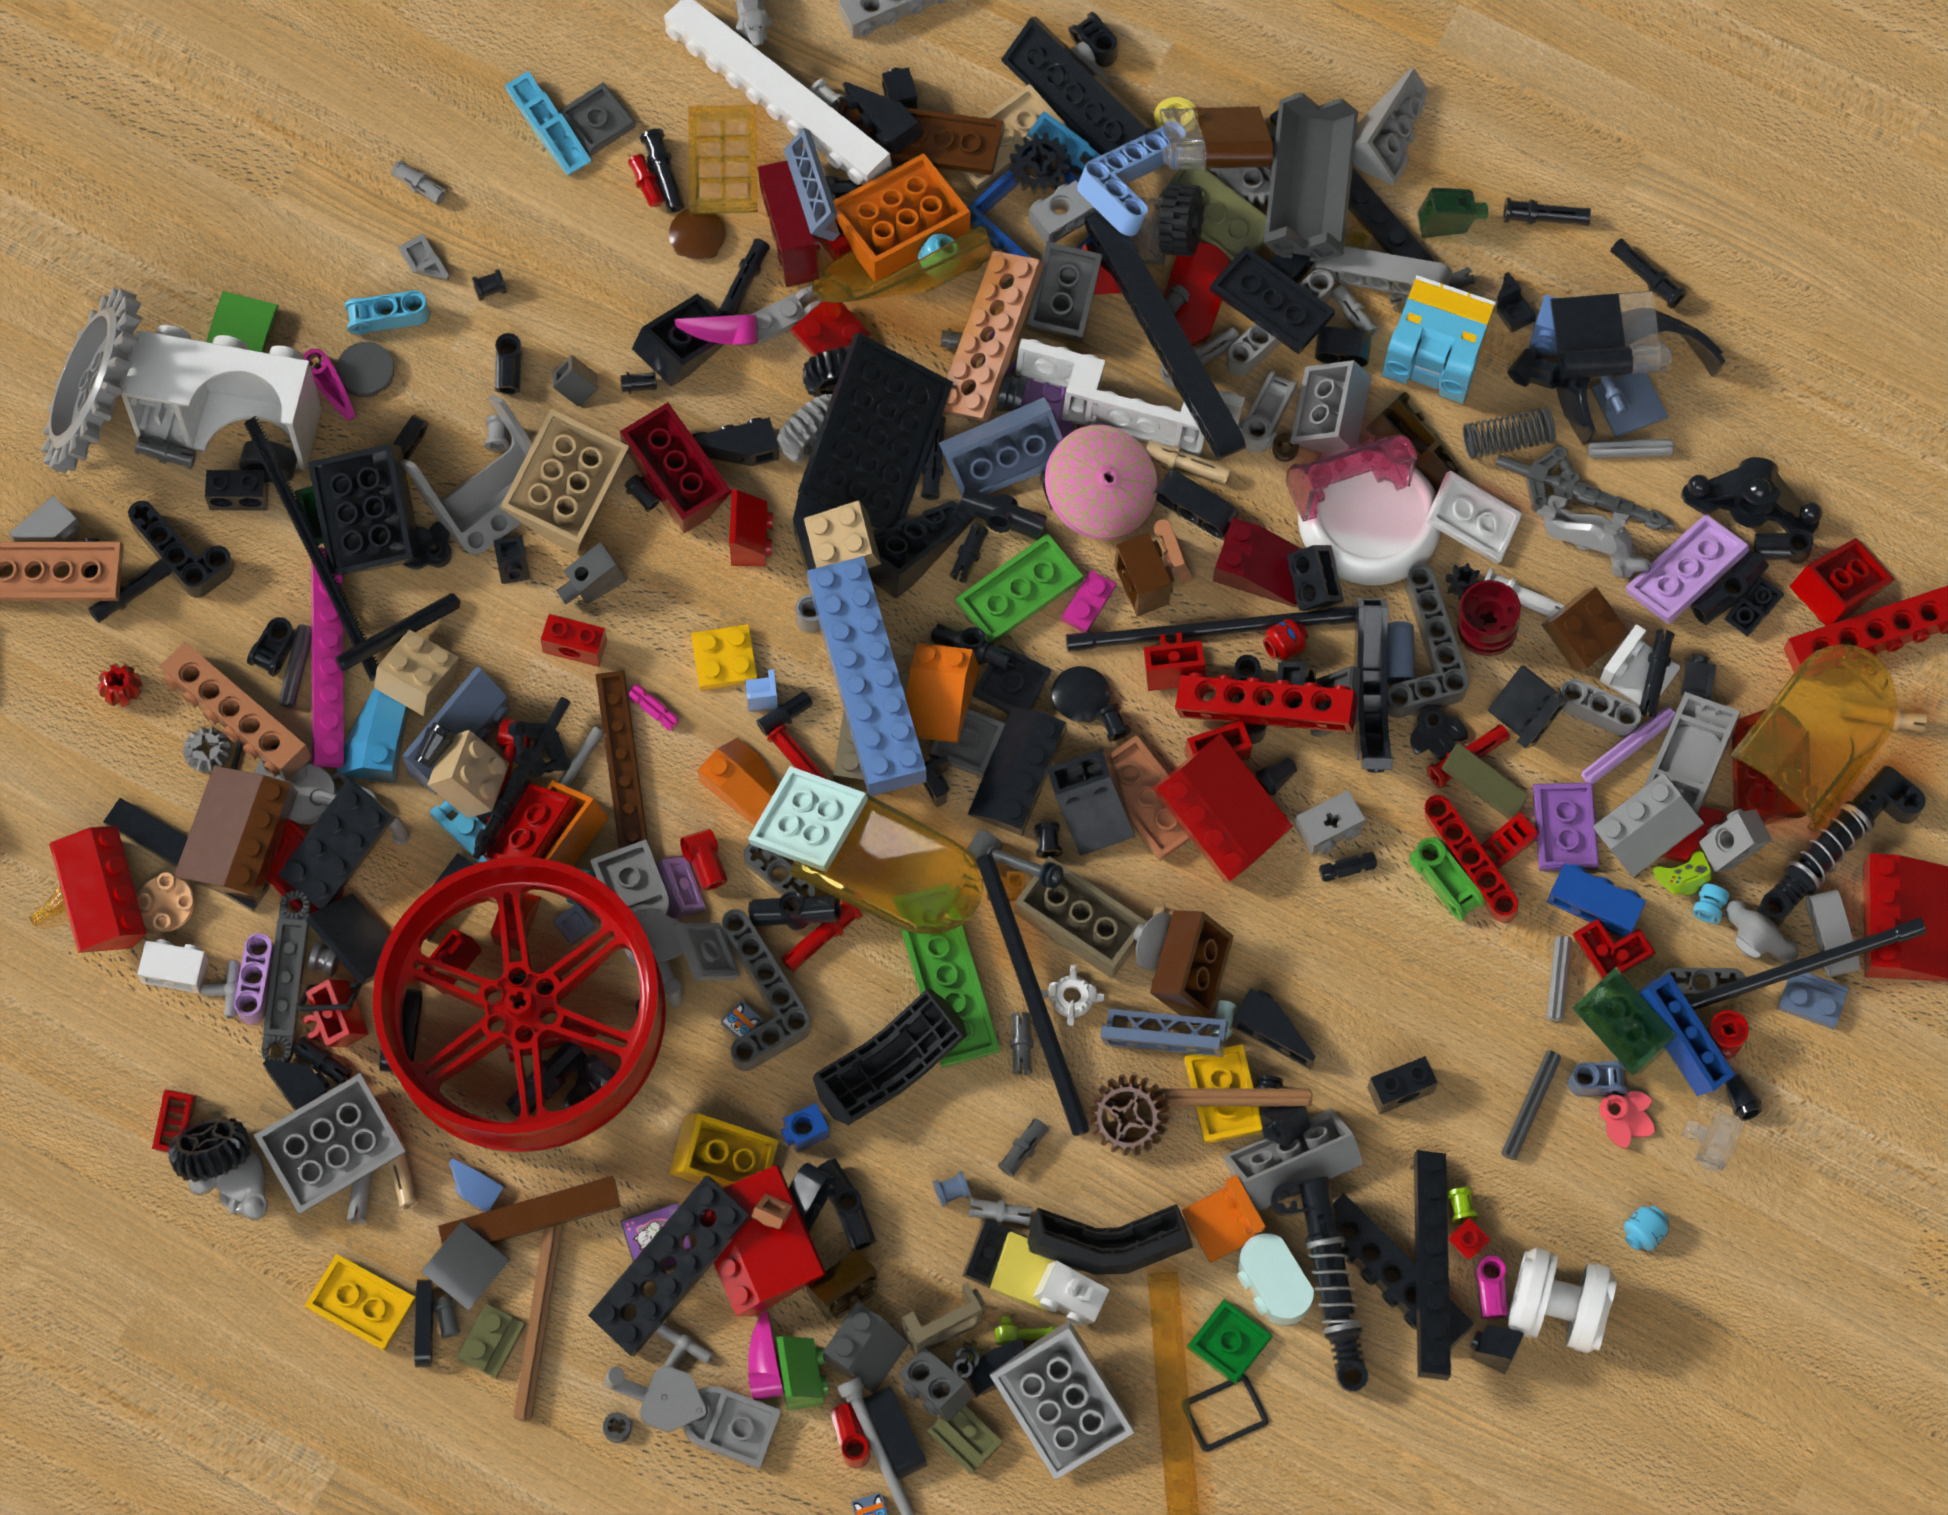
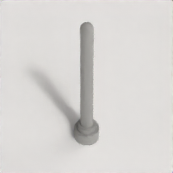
M860 1377L838 1386L841 1397L846 1398L847 1403L851 1402L901 1515H913V1509L863 1401L862 1396H864L862 1389H864V1385Z

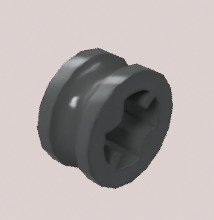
M620 1412L609 1414L603 1422L605 1437L613 1443L626 1441L631 1433L629 1418ZM615 1421L617 1424H621L623 1422L626 1425L622 1426L624 1432L621 1434L617 1431L611 1433L609 1429H612L611 1423Z

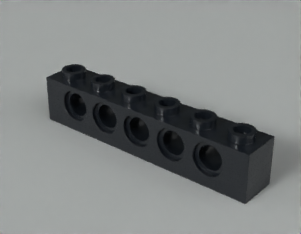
M1343 1193L1333 1202L1338 1229L1341 1231L1344 1227H1351L1357 1233V1236L1354 1238H1344L1345 1242L1342 1244L1343 1254L1348 1256L1346 1262L1348 1264L1354 1263L1361 1270L1360 1275L1363 1280L1370 1286L1375 1284L1383 1292L1381 1296L1384 1301L1392 1308L1397 1306L1405 1314L1403 1318L1406 1323L1416 1330V1304L1409 1302L1406 1298L1408 1292H1416V1265ZM1367 1248L1374 1249L1378 1253V1258L1369 1260L1364 1257L1362 1251ZM1394 1270L1399 1274L1400 1280L1391 1282L1386 1279L1384 1272ZM1449 1299L1450 1346L1452 1349L1471 1331L1474 1323Z

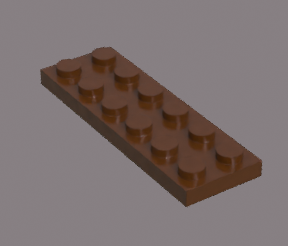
M841 99L838 113L880 145L875 137L877 134L873 128L868 130L860 120V112L857 109L851 110L845 100ZM906 108L918 122L922 136L896 155H894L889 147L885 149L890 153L891 162L904 164L924 153L935 168L993 176L1005 124L1003 120Z

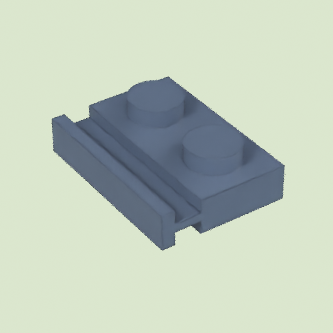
M1804 973L1787 979L1777 1010L1834 1030L1837 1026L1849 987L1810 973Z

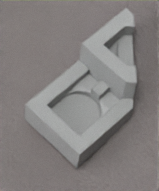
M424 234L398 246L399 252L412 273L441 280L449 279L447 271L438 255L436 256Z

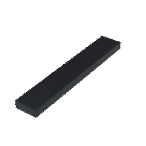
M119 798L103 821L106 826H118L119 834L177 867L188 837ZM266 883L262 895L260 897L259 903L266 894V892L269 890V885ZM218 891L252 912L259 904Z

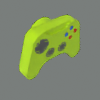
M1695 851L1689 862L1678 867L1665 868L1658 866L1653 869L1654 879L1675 895L1695 894L1700 890L1701 885L1708 883L1712 879L1711 869L1702 851Z

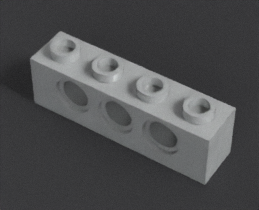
M838 0V11L852 38L860 35H869L881 26L895 24L902 17L909 14H918L928 6L935 3L942 4L947 0ZM875 8L877 11L869 12L867 9Z

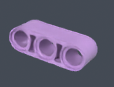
M255 933L246 940L234 1001L240 1019L249 1025L256 1024L263 1019L268 999L274 947L270 938L262 933ZM256 947H267V951L264 954H253ZM252 975H262V979L258 983H248V979ZM253 1002L257 1004L256 1009L252 1012L242 1011L247 1003Z

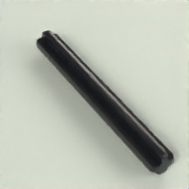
M450 593L338 654L335 662L341 671H346L399 642L409 629L417 632L459 609L461 602L455 593Z

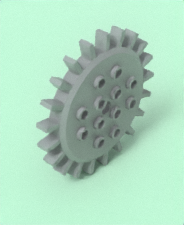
M113 288L109 297L103 295L98 312L95 310L90 311L87 325L83 330L79 329L77 340L70 354L67 353L65 366L60 378L55 383L57 387L53 401L48 405L47 411L50 412L49 422L44 427L42 433L48 436L41 448V452L46 453L43 463L49 465L51 469L64 474L67 473V470L75 471L78 459L82 461L87 459L89 445L91 442L98 443L100 430L105 422L110 421L112 417L111 414L115 408V402L118 396L122 395V385L133 364L130 361L133 347L139 341V337L134 335V331L142 321V316L136 314L141 306V302L135 300L137 295L121 288L119 290Z

